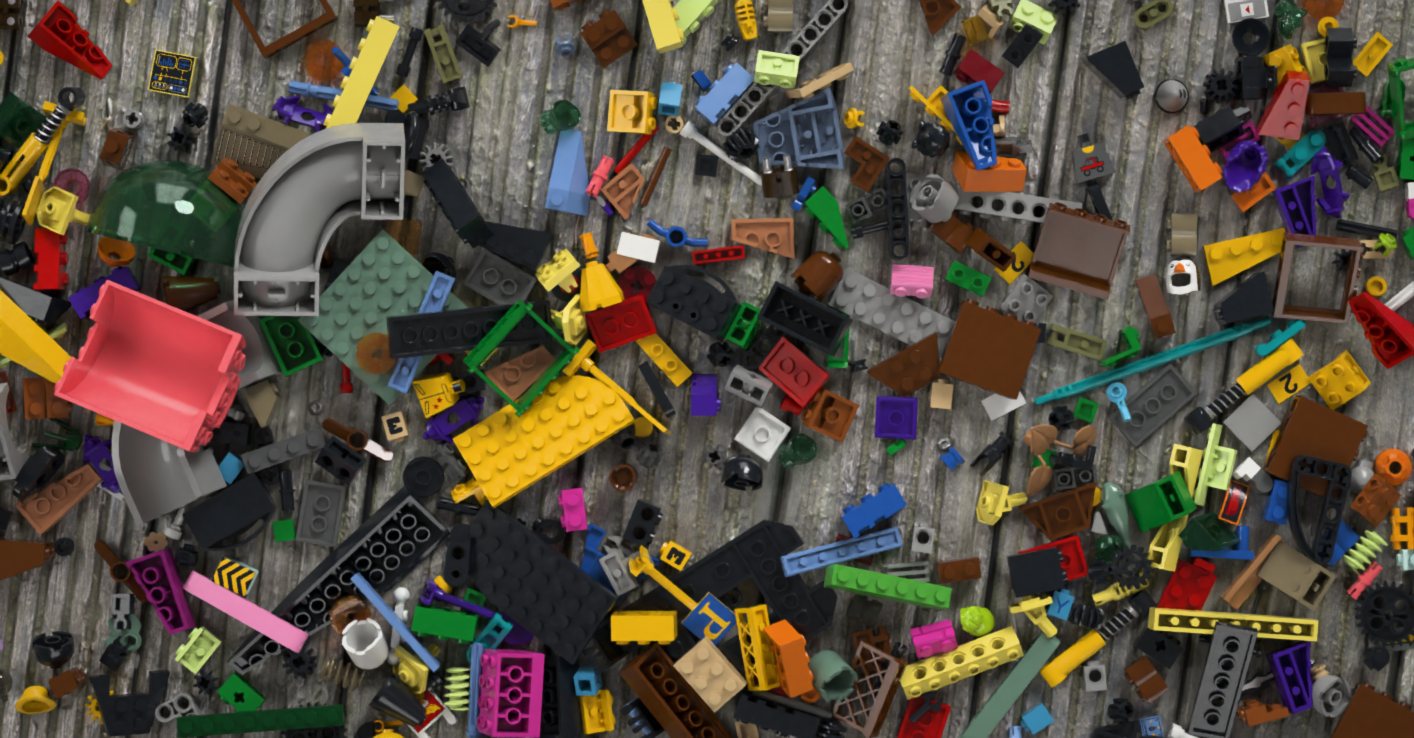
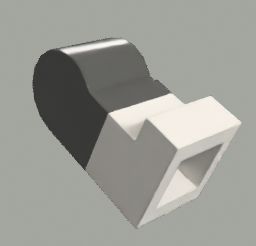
M1250 457L1245 459L1232 473L1236 480L1243 478L1248 482L1253 492L1258 495H1263L1273 488L1272 478Z

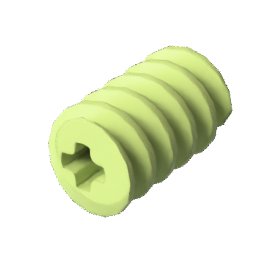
M1365 530L1364 534L1367 538L1360 536L1359 541L1361 544L1355 543L1353 545L1355 550H1347L1350 556H1342L1343 561L1358 575H1360L1357 570L1358 568L1366 570L1363 565L1364 562L1371 564L1369 556L1377 558L1375 550L1382 552L1380 544L1388 546L1374 531Z
M469 667L445 669V672L451 674L445 680L451 683L444 686L445 689L450 690V693L444 694V697L449 698V701L444 702L443 705L448 706L451 710H469V707L464 705L469 703V699L464 697L469 695V690L465 689L470 686V682L466 681V679L470 678V674L466 672L470 670Z

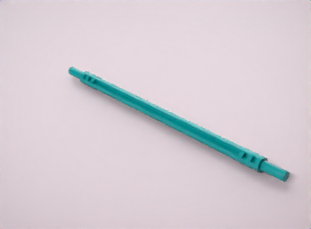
M1268 316L1251 323L1248 321L1054 389L1052 393L1034 398L1035 404L1039 406L1054 400L1060 401L1253 333L1256 329L1271 325V320Z

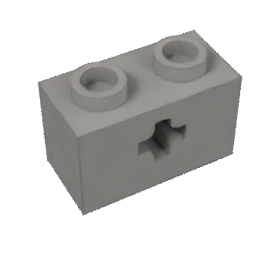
M737 364L732 370L724 389L762 407L769 396L774 382Z

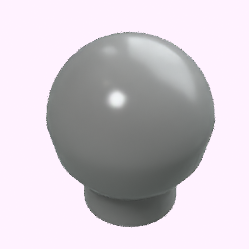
M1357 460L1355 467L1351 469L1352 475L1349 488L1354 493L1359 494L1374 475L1372 462Z

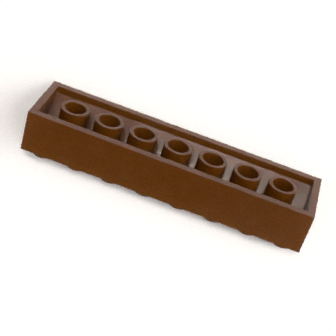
M657 642L633 658L619 672L671 738H733L698 693L676 670L672 660Z

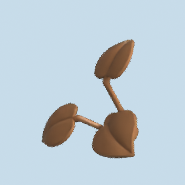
M1053 425L1031 427L1025 434L1023 441L1031 447V453L1037 456L1041 466L1036 467L1030 475L1027 496L1039 493L1051 481L1053 469L1050 466H1046V462L1041 457V454L1050 447V444L1053 443L1073 449V455L1083 456L1087 453L1088 445L1093 446L1097 435V428L1091 425L1081 428L1076 433L1073 444L1068 445L1055 440L1058 430Z

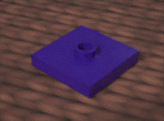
M877 396L875 438L916 440L918 398Z

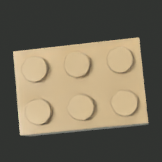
M707 635L673 665L714 713L747 684L744 677Z

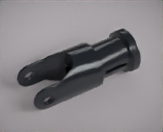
M1000 432V436L992 444H988L970 464L971 467H974L981 459L989 458L988 465L981 471L980 476L985 475L1002 458V454L1010 446L1014 445L1003 432Z

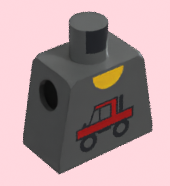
M1089 133L1077 136L1080 148L1071 151L1075 184L1116 172L1101 142L1092 144Z

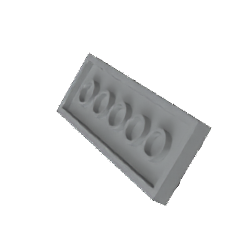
M848 268L845 269L843 278L838 283L828 303L829 306L908 345H912L936 331L938 333L939 359L955 325V321L905 296L892 295L889 288Z

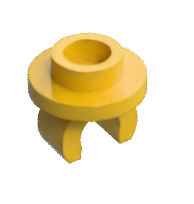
M1332 17L1322 18L1317 26L1319 34L1325 37L1327 28H1339L1336 19Z
M849 108L843 116L846 127L853 129L854 127L864 126V123L858 121V116L865 115V112Z

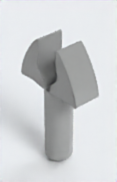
M621 536L608 537V539L616 542L618 548L612 549L604 544L608 554L618 549H621L625 557L635 553L623 546L621 542L623 538Z

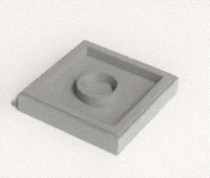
M1253 393L1222 422L1251 452L1281 424L1276 416Z

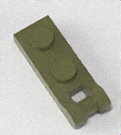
M442 23L437 25V28L424 30L443 84H447L463 78V74L445 26ZM441 35L442 40L435 43L434 37Z
M1051 324L1050 330L1052 331L1050 337H1047L1046 344L1100 361L1102 360L1107 340ZM1059 333L1065 334L1063 342L1057 340Z

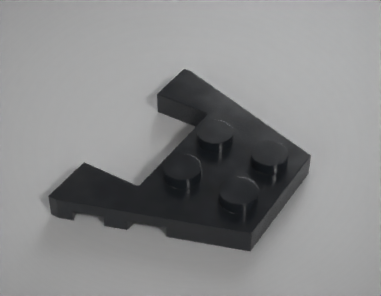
M149 671V692L109 695L110 676L108 674L89 676L95 699L100 708V715L109 737L150 733L156 716L155 710L160 704L170 671Z

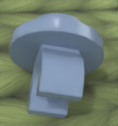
M570 34L567 35L568 40L563 42L560 41L559 36L556 37L557 45L555 51L558 55L566 57L575 52L576 45L572 42Z

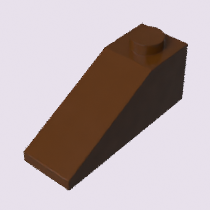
M1156 274L1136 279L1135 282L1152 338L1157 339L1176 333Z

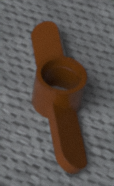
M326 418L322 422L324 430L345 440L352 450H363L383 462H390L392 460V451L370 440L365 431H353L330 418ZM354 433H361L365 437V443L360 448H356L351 444V437Z
M96 541L94 548L111 567L110 576L117 582H123L140 602H147L146 593L141 585L137 583L131 569L128 568V575L124 579L118 578L115 574L116 566L118 564L126 565L125 562L127 561H121L105 541Z

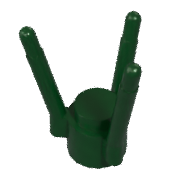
M50 418V420L67 429L70 433L66 432L65 436L43 431V434L63 440V444L66 445L32 443L33 447L49 446L73 452L74 449L79 450L83 435L79 434L80 430L72 428L61 420Z

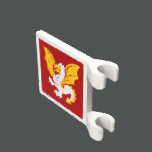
M426 689L422 693L414 694L427 710L425 713L427 719L421 726L416 725L412 727L408 725L418 738H431L425 730L442 715L451 725L458 721L457 716L447 706L443 705V701L435 692L431 693Z

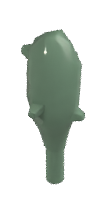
M1108 481L1103 484L1100 500L1102 509H1104L1107 516L1106 521L1114 528L1122 545H1127L1130 549L1128 505L1123 497L1124 492L1117 485Z

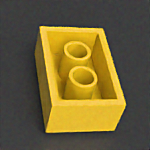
M615 611L611 615V641H616L619 645L629 644L630 641H637V644L640 645L650 644V641H658V644L666 645L671 644V641H674L677 637V611Z

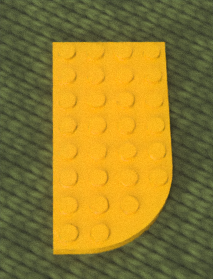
M580 375L558 377L548 382L545 391L531 401L532 405L520 417L515 415L517 411L509 404L453 438V441L491 506L496 508L620 430L636 422L621 397L611 387L591 377Z

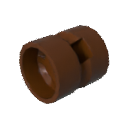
M628 464L617 465L610 472V484L618 491H627L636 483V471Z

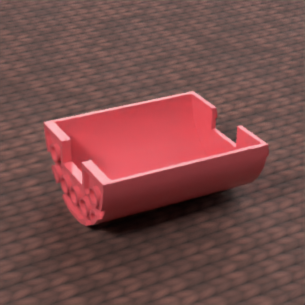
M106 280V283L100 287L97 302L90 309L89 318L95 324L87 333L88 339L85 346H82L79 350V359L71 356L70 361L65 363L63 368L64 374L55 385L54 395L187 451H199L200 445L205 446L212 439L213 429L220 428L236 396L241 381L239 379V370H243L246 355L242 352L246 347L244 336Z

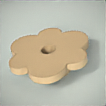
M151 532L149 536L144 538V544L149 551L154 550L157 552L163 550L168 545L166 535L163 532L157 534Z

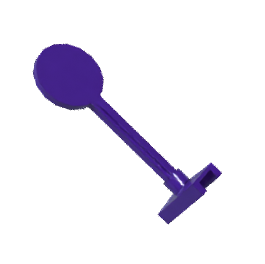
M430 578L426 579V583L430 587L425 589L427 595L421 593L419 596L423 603L430 605L432 599L438 602L443 601L488 619H492L497 613L444 593L442 589L437 588L435 581ZM501 611L498 613L504 621H509L513 624L512 629L503 639L505 642L512 645H521L533 638L534 635L505 612ZM496 625L497 632L499 633L502 629Z

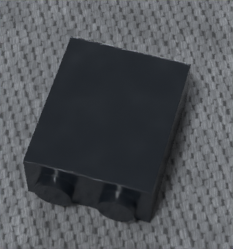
M1056 546L1006 556L1016 598L1065 588V583L1068 582L1066 571H1062L1060 564L1064 562L1062 551L1058 550Z

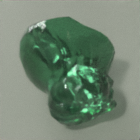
M1283 0L1274 9V14L1279 19V31L1285 39L1289 40L1292 39L1293 32L1301 26L1302 18L1308 13L1306 9L1298 7V4L1294 2L1295 0Z
M559 100L553 103L550 110L542 112L539 122L547 134L553 135L557 131H566L576 127L580 122L581 113L568 100Z
M803 433L796 434L790 438L787 444H782L778 447L777 458L786 469H792L795 465H803L813 461L817 455L818 446L815 440Z

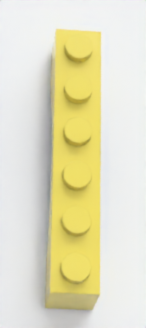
M1174 444L1169 462L1170 474L1180 471L1190 495L1193 497L1203 450ZM1188 514L1161 525L1149 547L1150 555L1148 560H1154L1150 564L1151 567L1175 572Z

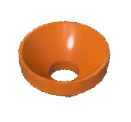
M118 235L104 236L100 239L97 248L100 258L111 267L128 265L132 262L136 252L134 245L129 240ZM108 256H115L119 260L112 259Z
M1392 448L1378 454L1374 461L1373 470L1374 474L1376 473L1392 486H1398L1409 478L1412 464L1407 454L1399 449ZM1394 461L1398 462L1401 466L1397 474H1393L1389 470V465Z

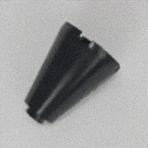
M393 673L389 677L388 682L384 683L371 700L369 706L412 727L416 725L421 726L427 719L425 715L427 710L400 677Z

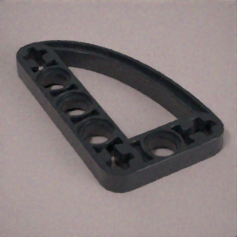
M1299 454L1291 461L1288 477L1287 512L1289 525L1294 541L1300 551L1312 561L1326 564L1333 556L1352 472L1349 466ZM1303 460L1305 463L1312 464L1311 468H1301L1298 465V461ZM1324 463L1326 471L1320 475L1316 470L1317 465ZM1342 469L1345 472V476L1340 477V475H1337V471ZM1300 474L1328 480L1312 549L1304 538L1299 520L1298 490ZM1334 481L1343 483V486L1334 484ZM1334 488L1341 490V496L1338 499H1333L1331 496ZM1330 508L1336 510V516L1332 520L1328 519L1326 515L1327 510ZM1329 528L1331 530V537L1324 540L1322 538V531ZM1320 542H1322V543H1325V544H1329V546H1328V547H1327V546H1324V548H1323V545H1319V544H1320ZM1323 550V552L1326 553V556L1322 557L1320 560V556L1317 555L1318 552H1322Z

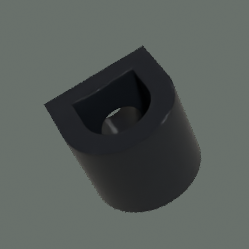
M1378 645L1370 647L1362 654L1365 658L1363 662L1371 671L1374 669L1379 672L1390 661L1388 650Z

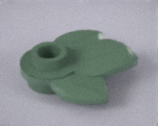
M135 614L129 615L132 624L131 629H124L123 622L121 630L114 629L116 618L108 620L112 636L105 640L107 646L110 643L113 644V641L120 635L122 636L120 639L122 645H126L130 637L135 639V643L130 645L127 651H135L140 648L142 644V638L139 634L141 623Z

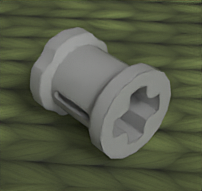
M130 109L123 115L125 125L132 129H139L145 123L144 115L134 109ZM135 116L138 118V121L132 122L130 117Z

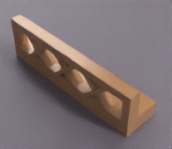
M1275 533L1270 535L1255 553L1254 560H1250L1221 594L1220 597L1234 609L1238 610L1263 580L1257 576L1258 571L1279 540L1285 543L1279 535Z

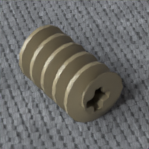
M327 656L319 677L323 679L327 675L328 682L335 678V685H339L343 681V688L350 684V691L353 692L357 687L359 691L367 669H363L360 673L357 666L351 669V662L343 666L344 659L336 663V656H333L330 660H328Z

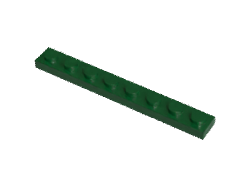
M343 704L176 717L178 738L345 725Z

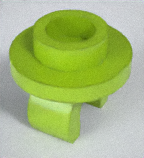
M1381 233L1379 235L1380 240L1374 246L1375 250L1381 245L1386 247L1383 256L1388 255L1390 249L1395 250L1397 248L1396 239L1388 233L1386 235Z

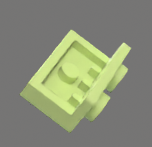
M1020 0L1008 27L1019 33L1028 22L1044 34L1039 43L1044 45L1059 16L1027 0Z
M204 626L200 627L199 630L195 628L188 636L191 640L187 645L182 644L175 652L178 655L175 661L181 662L195 675L223 642Z

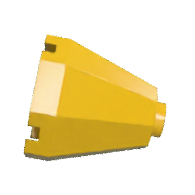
M597 260L585 263L586 267L581 269L580 306L582 312L597 310L600 307H608L625 300L622 290L603 263L598 264Z

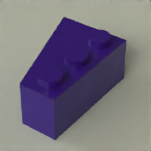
M1315 175L1271 191L1286 233L1316 235ZM1294 245V249L1302 247V245Z
M119 266L111 271V275L96 279L93 282L94 284L89 287H83L76 291V294L68 297L80 319H90V309L97 302L100 287L106 283V280L136 292L142 289L129 267L123 268Z
M692 374L691 416H716L717 411H721V399H717V374Z
M1302 640L1265 654L1282 703L1288 708L1290 714L1313 707L1312 680L1310 677L1311 641Z

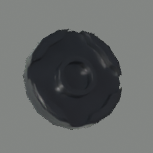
M426 456L411 460L403 472L404 485L416 496L422 498L437 493L442 487L445 477L443 468L433 458Z

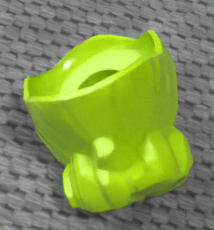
M970 606L959 610L962 629L970 635L980 638L989 635L994 629L995 619L987 608Z

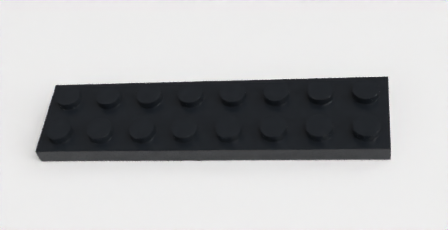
M531 301L530 303L533 305L531 310L552 329L550 301ZM515 303L388 316L386 319L390 359L471 351ZM527 313L496 348L553 342V339Z

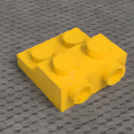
M610 90L607 131L651 135L652 130L656 127L653 109L657 108L658 100L655 97V93Z

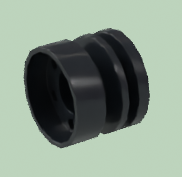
M0 196V241L5 242L7 240L9 244L13 245L18 242L26 225L22 215L25 203L20 202L18 204L16 200H12L7 206V198Z

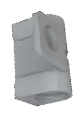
M618 549L599 559L617 596H621L640 586L635 575L630 572L628 563L630 557L635 560L640 556V551L625 558L621 549ZM649 554L650 562L654 565V562Z

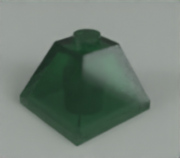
M10 91L0 104V136L20 149L31 133L37 134V129L42 127L41 123H45L48 117Z
M1213 511L1193 518L1178 535L1188 548L1197 551H1221L1241 541L1221 519L1217 518L1218 516Z

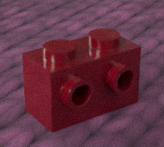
M970 49L953 74L956 75L960 82L967 83L968 85L984 80L989 93H991L1004 75V72L973 49Z

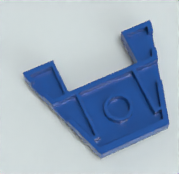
M590 523L581 569L617 596L599 559L606 555L597 551L607 531ZM650 555L654 562V568H656L661 560ZM641 573L637 577L635 576V578L640 583L647 575ZM629 592L618 596L619 598L613 606H616Z

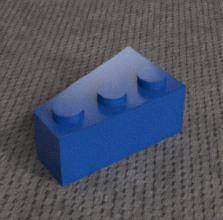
M888 482L877 488L879 492L872 496L869 493L860 499L862 503L855 507L851 504L842 510L843 514L840 516L854 538L907 506L894 483L891 485Z

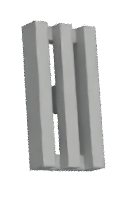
M928 561L887 564V575L925 574L924 578H912L911 580L930 582ZM924 566L923 570L891 571V568Z

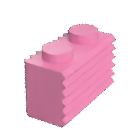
M892 264L890 294H895L899 297L911 295L918 298H930L933 290L934 267Z

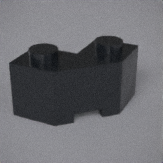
M1352 28L1326 29L1324 41L1326 65H1324V76L1327 87H1352L1353 78L1357 77V67L1353 66L1352 61L1353 49L1357 48V37L1353 36Z

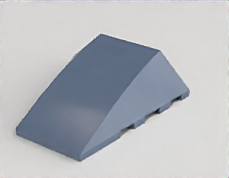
M830 87L796 104L794 103L783 110L753 122L754 133L759 140L760 147L757 151L760 164H763L762 158L769 157L770 164L784 165L783 155L789 154L792 166L844 169V145L840 121Z

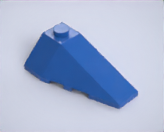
M982 80L945 94L940 99L976 170L979 171L997 164L996 143L993 134L994 118H992L991 109L992 98L985 81Z

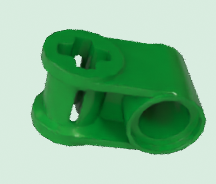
M1400 80L1404 111V97L1406 85L1402 80ZM1389 81L1383 87L1379 109L1380 117H1393L1392 110L1388 109L1392 108Z

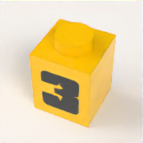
M670 540L669 544L664 542L659 551L662 554L661 560L682 571L692 552Z

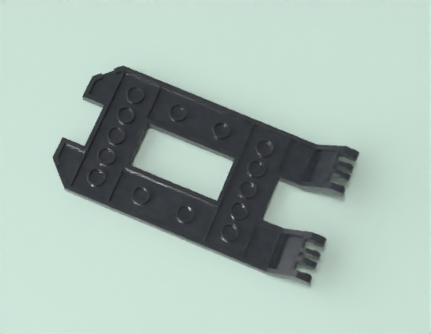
M766 519L669 579L692 600L699 603L708 592L714 597L719 598L752 577L773 610L768 615L770 625L785 619L799 634L804 636L806 641L831 626L838 598L834 589L824 587L825 580L809 589L800 574L785 577L780 557L802 546L804 542L793 525ZM662 585L657 586L619 610L677 611L676 639L671 641V644H659L674 664L697 644L689 629L681 623L691 610ZM610 616L602 622L592 637L595 644L586 648L583 654L586 656L595 649H599V652L587 659L589 663H592L603 655L606 662L594 668L595 673L599 675L642 645L637 644V641H630L626 645H619L616 641H611ZM738 633L717 648L746 679ZM747 634V641L751 644V637ZM650 641L648 645L651 646L655 642L658 643V641ZM751 654V662L755 664V658ZM639 697L619 710L624 716L635 708L638 710L639 715L631 718L627 723L631 726L643 718L644 722L632 729L633 733L636 734L645 726H648L651 732L640 738H655L664 731V728Z

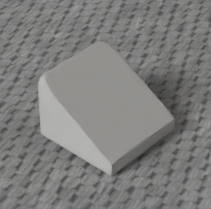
M1094 511L1090 530L1107 535L1100 512Z

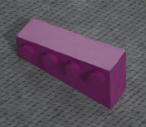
M171 548L125 562L135 575L134 578L137 583L141 585L146 593L145 596L153 604L157 615L170 635L196 626Z

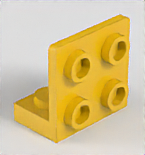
M1347 349L1341 352L1335 360L1308 377L1309 381L1332 410H1335L1363 392L1371 383Z

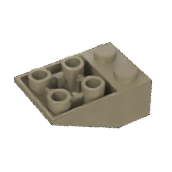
M1280 540L1257 573V576L1315 611L1336 578V575Z

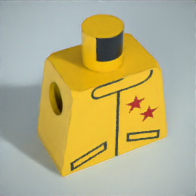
M449 372L420 375L412 381L426 418L455 404L459 400L458 393L466 389L464 381L462 379L453 381Z

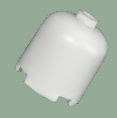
M370 618L359 622L354 620L343 630L342 645L357 667L371 670L382 665L387 659L389 653L388 643L380 625L375 620Z

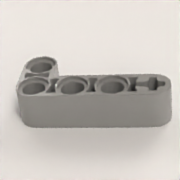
M186 692L162 703L155 710L156 718L161 722H168L178 716L203 715L195 697ZM182 697L189 700L188 708L180 705ZM163 707H168L170 709V717H165L162 715L161 711ZM214 735L207 736V738H215Z

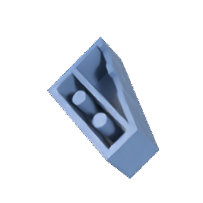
M738 63L734 66L730 64L723 72L724 77L720 81L716 79L709 87L711 91L706 96L702 95L695 103L697 105L695 110L712 126H715L754 83V77Z

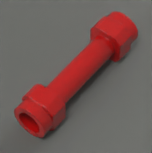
M342 362L341 393H353L350 369Z

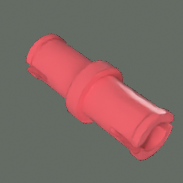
M603 155L597 170L593 171V178L585 191L589 196L593 193L592 197L597 198L603 183L607 182V175L615 162L611 157L607 160L608 156Z
M1373 560L1368 568L1357 576L1358 579L1346 592L1357 600L1361 593L1368 586L1372 585L1371 582L1383 568Z

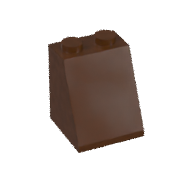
M1 538L0 581L51 563L52 559H55L56 556L53 542Z

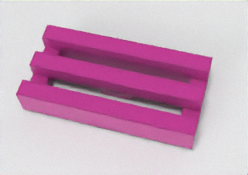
M1366 105V113L1388 132L1387 134L1365 114H1354L1350 120L1379 147H1382L1390 136L1394 134V130ZM1357 117H1361L1370 127H1372L1381 137H1383V139L1380 140L1379 138H1377L1368 128H1366L1357 119Z
M1252 121L1242 125L1243 129L1250 127V131L1218 149L1223 159L1230 153V151L1226 153L1225 149L1251 134L1255 136V138L1251 139L1253 142L1261 139Z

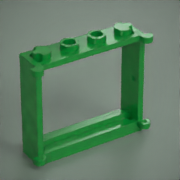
M1399 58L1387 65L1394 134L1401 140L1414 138V121L1407 123L1404 121L1400 74L1403 71L1414 69V58Z
M520 300L509 309L463 360L469 367L467 371L471 374L475 372L517 411L515 413L517 417H520L532 405L531 401L545 391L548 382L556 379L560 374L559 370L564 365H568L573 360V355L580 351L577 346L573 349L537 316L531 310L533 305L530 302L526 305ZM528 313L565 350L517 403H514L478 367Z

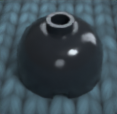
M742 454L727 462L723 468L721 482H725L724 486L736 490L745 491V487H752V490H758L763 485V471L760 464L751 459V456Z
M53 631L52 634L54 636H46L45 633L36 636L32 640L35 658L41 664L57 669L72 658L74 654V637L72 638L71 633Z

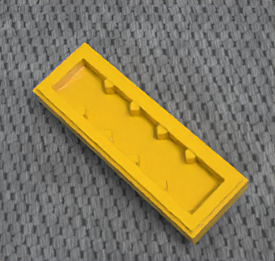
M656 333L636 341L677 387L693 374Z

